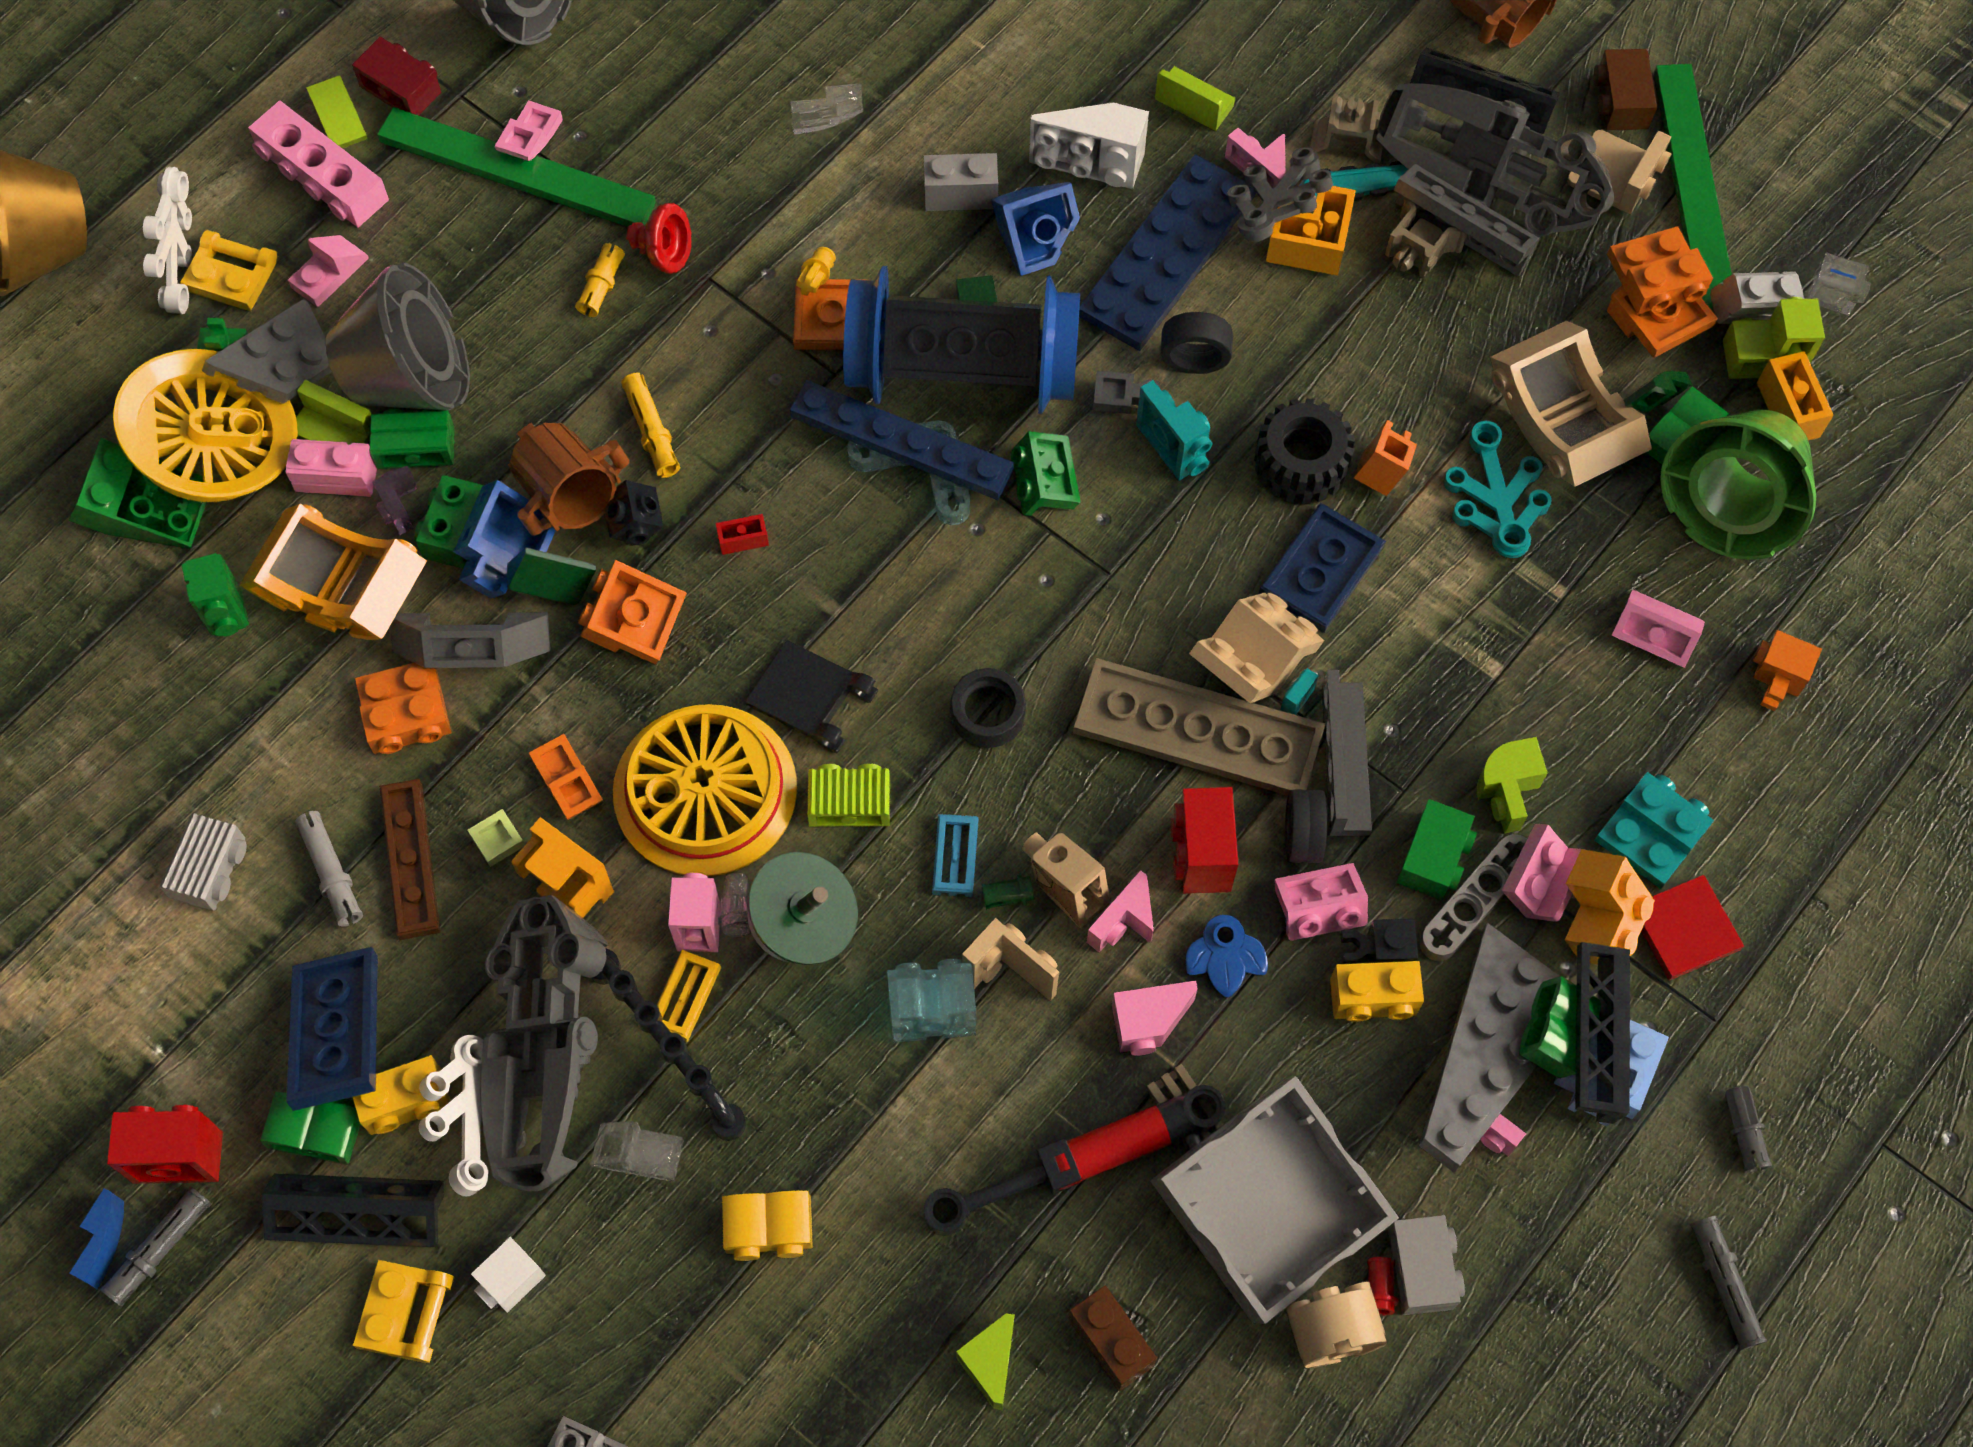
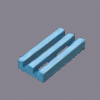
M938 814L933 895L949 893V896L965 894V897H973L978 835L977 816ZM946 824L954 825L949 883L942 882ZM962 825L970 826L965 884L958 883Z

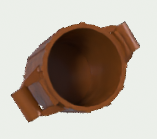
M1449 0L1454 7L1482 27L1478 35V40L1481 43L1489 44L1491 41L1498 39L1510 49L1523 42L1542 21L1544 15L1552 13L1557 0Z
M530 423L523 427L517 433L520 440L513 447L514 450L508 467L513 473L515 480L531 496L526 506L518 512V518L528 532L535 536L550 527H553L556 531L560 530L559 526L563 529H582L598 521L605 513L608 502L614 498L616 491L615 483L619 484L622 482L618 474L629 464V458L616 440H611L604 446L591 451L563 423H543L536 427ZM607 455L609 456V458H610L611 461L613 462V464H612L611 466H610V464L604 459ZM537 509L544 516L541 520L534 513Z

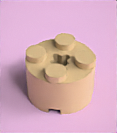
M1369 1282L1351 1285L1344 1289L1345 1293L1341 1294L1338 1286L1325 1288L1312 1294L1314 1302H1310V1299L1291 1303L1285 1308L1299 1355L1303 1360L1305 1368H1316L1341 1362V1358L1351 1355L1358 1357L1382 1348L1387 1344L1386 1333Z

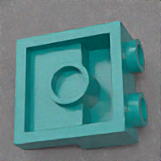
M1154 380L1141 386L1136 426L1179 481L1188 475L1196 476L1203 472L1210 463L1206 458V452L1213 445V442L1209 439L1210 424L1206 416L1201 411H1196L1189 401L1176 407L1169 392L1161 390Z
M1647 772L1599 832L1594 841L1613 855L1625 856L1637 873L1661 890L1714 820L1708 816L1710 812L1704 803L1694 798H1690L1687 801L1676 793V786L1668 777L1662 774H1656L1654 777Z

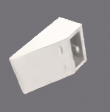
M1113 102L1034 114L1030 122L1029 163L1037 164L1045 169H1056L1072 173L1079 178H1091L1106 182L1114 187L1133 189L1145 154L1149 111Z

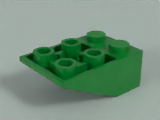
M100 438L89 463L69 521L106 535L190 549L207 502L187 500L161 489L134 467L119 444ZM176 467L171 472L181 477L184 469ZM192 473L190 480L203 482V476Z

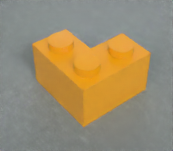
M1333 186L1326 192L1317 193V208L1313 213H1300L1276 222L1270 237L1266 262L1338 276L1356 190Z
M1581 849L1565 883L1580 904V908L1565 941L1576 956L1577 945L1581 942L1630 949L1631 956L1637 948L1638 936L1645 921L1652 915L1655 900L1625 856ZM1590 956V963L1598 965V958L1600 957Z

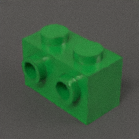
M442 475L438 487H434L429 494L426 517L424 521L420 520L415 529L414 540L424 559L464 568L467 560L453 551L484 485Z

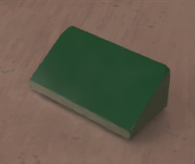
M526 547L507 563V587L512 591L577 605L596 572V565Z

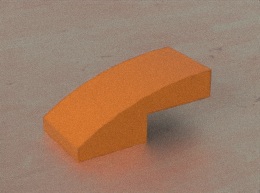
M565 734L529 752L531 760L567 820L603 801Z

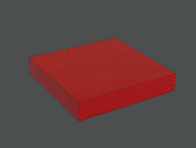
M1705 875L1652 896L1655 900L1651 917L1645 921L1641 932L1668 981L1736 953L1744 947L1743 942Z

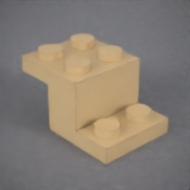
M1262 593L1239 599L1214 635L1198 641L1189 654L1246 701L1253 703L1277 694L1304 656L1316 653L1325 640L1316 634L1318 629L1310 621L1303 617L1296 618L1287 611L1286 608L1288 606L1280 597L1272 593Z

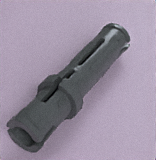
M190 1186L178 1203L159 1222L135 1251L129 1250L125 1255L127 1260L99 1290L122 1307L124 1302L147 1276L151 1278L157 1272L155 1267L212 1203Z
M1711 1216L1690 1224L1706 1260L1702 1265L1705 1272L1710 1271L1723 1307L1740 1344V1350L1767 1342L1735 1265L1738 1258L1735 1252H1730L1718 1224L1717 1216ZM1713 1243H1714V1246H1715L1716 1251H1717V1253H1718V1257H1717L1716 1252H1715V1250H1714V1248H1713V1245H1712ZM1722 1266H1723V1268H1724V1271H1725V1273H1726L1727 1278H1726L1725 1275H1724V1272H1723V1270H1722ZM1730 1287H1731L1732 1290H1733V1293H1734V1295H1735V1298H1736V1300H1737V1303H1738V1305H1739V1308H1740V1310H1741V1313H1742V1315H1743V1318H1744L1745 1322H1743V1319H1742V1317H1741V1314H1740V1312H1739V1309H1738V1307H1737V1304H1736V1302H1735V1299H1734V1297H1733V1295H1732V1292H1731V1290H1730Z

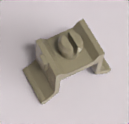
M1333 94L1329 116L1314 121L1310 148L1315 153L1327 149L1331 133H1335L1334 137L1337 140L1360 143L1363 137L1366 138L1364 154L1373 162L1380 163L1383 145L1376 139V130L1381 112H1377L1379 101L1373 100L1369 103H1364L1358 98V102H1355V97L1349 100H1342L1338 94Z
M1405 197L1400 213V219L1402 220L1390 234L1385 255L1387 257L1394 256L1393 265L1396 268L1402 263L1400 271L1405 272L1411 269L1413 265L1418 267L1419 276L1424 278L1443 253L1462 252L1467 234L1456 227L1447 228L1442 234V230L1423 218L1418 219L1412 227L1416 216V205Z

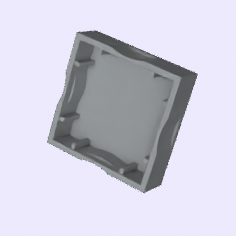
M1296 1076L1281 1080L1150 1180L1252 1323L1266 1324L1314 1286L1315 1282L1329 1267L1353 1255L1399 1218L1363 1167L1357 1164L1344 1150L1334 1132L1333 1126Z

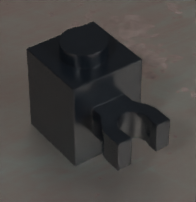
M1377 919L1372 921L1367 935H1363L1355 930H1342L1340 935L1341 943L1351 942L1358 948V951L1355 953H1344L1342 957L1343 964H1358L1364 959H1368L1369 963L1410 962L1418 960L1415 919Z

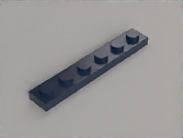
M808 380L804 383L790 409L791 418L995 500L1000 498L1014 470V462Z

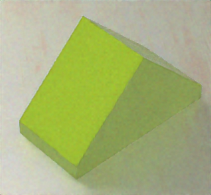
M1004 1314L956 1351L957 1360L993 1409L1003 1410L1015 1314Z

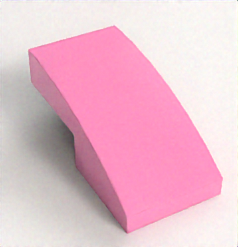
M528 100L518 119L510 118L495 144L496 150L530 161L546 146L563 120L561 111Z

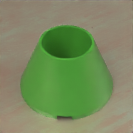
M1755 410L1701 422L1689 428L1677 438L1668 450L1662 464L1661 489L1670 514L1676 513L1680 521L1687 527L1684 532L1689 537L1715 553L1745 560L1772 557L1775 552L1796 544L1804 535L1813 519L1816 508V489L1810 444L1801 427L1791 418L1779 412ZM1736 458L1747 460L1759 467L1770 481L1760 479L1747 472Z

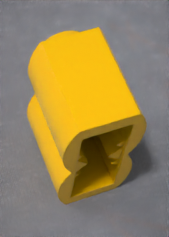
M781 1191L766 1194L753 1193L722 1196L723 1249L727 1254H734V1260H756L760 1258V1252L777 1251V1257L795 1258L803 1256L804 1249L813 1248L811 1196L808 1191Z

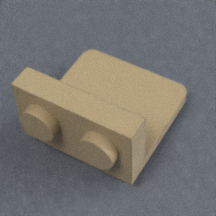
M1597 130L1592 136L1596 142L1595 153L1603 159L1611 178L1612 190L1614 192L1612 206L1631 214L1640 198L1645 200L1648 198L1656 182V179L1652 178L1654 173L1663 172L1671 156V153L1667 152L1666 149L1672 136L1658 130L1646 151L1606 131ZM1571 172L1567 180L1568 184L1575 188L1580 175ZM1595 189L1588 191V195L1601 200L1598 191Z

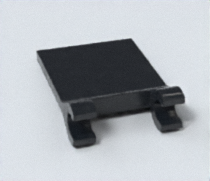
M786 640L745 703L747 706L809 736L827 750L837 754L845 743V739L840 737L842 730L829 724L849 692L862 701L871 703L878 689L873 687L876 681L869 675L847 670Z

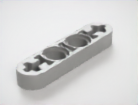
M1517 834L1504 837L1430 921L1420 937V948L1427 958L1433 961H1444L1453 956L1505 894L1502 892V889L1518 858L1513 860L1507 870L1500 865L1506 859L1509 851H1513L1515 848L1522 851L1527 838ZM1483 874L1496 876L1500 882V889L1493 893L1483 890L1478 882L1479 877ZM1461 902L1470 904L1475 910V918L1471 921L1458 919L1454 913V906ZM1449 924L1454 930L1449 934L1445 942L1446 946L1434 947L1432 945L1433 936H1440Z

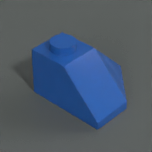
M1065 182L1027 187L991 199L1000 235L1018 274L1023 276L1055 265L1062 253L1061 248L1070 231H1074L1080 220L1072 184Z

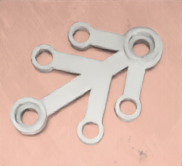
M168 166L164 173L159 175L157 180V191L161 199L155 216H146L143 222L144 237L146 239L160 240L156 253L146 254L143 270L145 276L161 278L166 262V286H161L159 289V307L165 308L168 313L185 314L189 304V291L185 284H177V266L189 267L192 260L191 247L187 245L181 231L189 230L192 223L191 210L187 208L185 203L189 190V181L185 172Z
M465 1035L458 1039L451 1050V1062L441 1071L430 1073L420 1082L419 1086L420 1092L425 1099L437 1101L449 1091L450 1083L463 1075L462 1092L440 1111L431 1112L419 1123L421 1136L425 1140L433 1142L444 1136L449 1130V1125L462 1114V1161L456 1164L449 1173V1183L452 1189L461 1196L474 1195L488 1181L487 1166L480 1160L481 1121L483 1122L481 1065L484 1040L475 1035ZM470 1051L475 1055L476 1059L472 1057ZM430 1081H433L438 1085L439 1092L435 1091L431 1087ZM430 1121L438 1126V1132L432 1130ZM523 1131L521 1143L518 1150L523 1148L526 1144L527 1136L525 1131ZM469 1170L473 1172L476 1179L470 1176Z

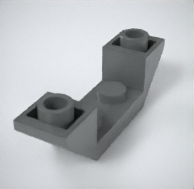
M508 612L503 625H431L430 613H397L390 625L393 653L424 668L506 667L544 654L551 649L548 612Z

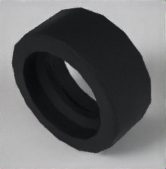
M1185 312L1175 315L1167 320L1162 328L1160 352L1162 360L1169 367L1184 373L1207 374L1218 371L1228 365L1232 358V327L1224 318L1211 313ZM1186 342H1202L1208 344H1190Z
M984 668L968 673L956 684L950 700V711L954 728L961 738L975 746L991 748L1006 744L1014 739L1023 727L1026 714L1024 690L1014 677L1002 670ZM985 689L1000 691L1011 702L1010 717L1004 723L993 727L974 724L966 716L964 708L966 700L971 694Z

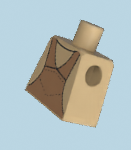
M1037 832L1026 840L1022 850L1031 858L1036 883L1079 928L1086 925L1110 903L1105 867L1065 834L1058 833L1048 841Z

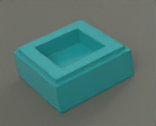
M1308 668L1304 669L1284 695L1280 710L1297 715L1314 692L1319 675Z

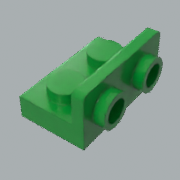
M1028 431L1011 452V461L1014 462L1017 480V498L1021 502L1023 515L1031 516L1040 506L1074 510L1081 501L1068 436Z

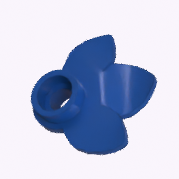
M1218 915L1210 919L1204 928L1203 937L1189 946L1185 959L1187 974L1198 975L1207 972L1214 988L1227 998L1232 996L1241 986L1245 972L1254 975H1265L1268 969L1267 956L1260 941L1246 935L1242 924L1230 915ZM1222 927L1228 928L1231 931L1232 937L1228 943H1223L1218 939L1217 934Z

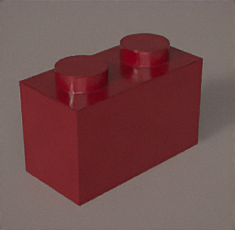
M381 36L352 64L359 87L392 108L395 107L419 116L441 93L437 71L429 62L417 60L409 55L403 46L398 43L392 44Z

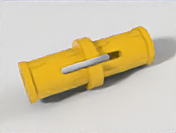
M603 244L602 251L594 268L588 270L585 277L587 283L575 305L576 309L583 315H586L588 308H590L589 317H596L607 291H612L615 285L614 276L625 256L624 251L620 247L615 245L611 253L609 251L612 244Z

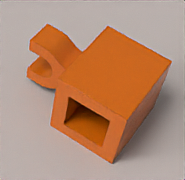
M1389 420L1385 421L1376 437L1362 453L1354 475V479L1385 496L1391 492L1409 470L1417 444L1410 441L1412 433L1405 430L1402 435L1397 434L1391 430L1393 423Z
M1779 630L1775 632L1769 642L1762 640L1753 658V662L1759 664L1753 678L1769 685L1760 705L1775 711L1779 702L1783 701L1786 692L1798 697L1812 676L1822 648Z

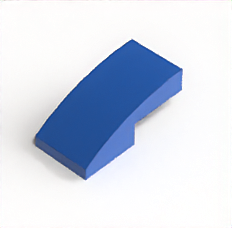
M105 1188L79 1226L93 1235V1237L69 1273L95 1289H98L114 1258L124 1218V1201Z

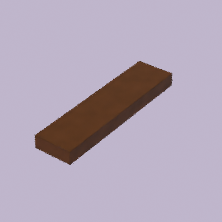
M420 779L381 785L379 787L397 937L399 940L441 933L422 782Z

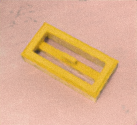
M681 950L657 1006L663 1019L688 962L694 964L669 1021L662 1020L671 1033L681 1035L684 1041L688 1042L721 966L719 963ZM703 968L708 969L682 1027L678 1026Z

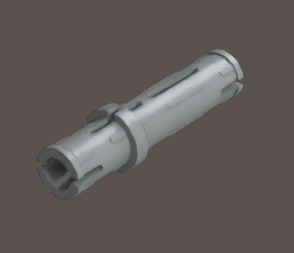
M309 811L311 827L304 813L297 817L295 825L300 831L320 878L319 889L321 894L329 899L339 926H349L347 911L352 923L355 924L363 918V913L351 890L353 886L349 874L344 873L321 820L320 813L318 811Z

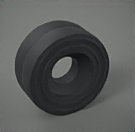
M1290 790L1287 797L1285 814V850L1287 860L1295 863H1320L1324 858L1327 838V804L1324 791Z

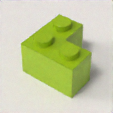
M1790 297L1780 299L1770 320L1743 318L1732 321L1723 338L1729 379L1760 378L1769 359L1805 351L1811 363L1825 339L1818 298L1803 299L1802 297Z

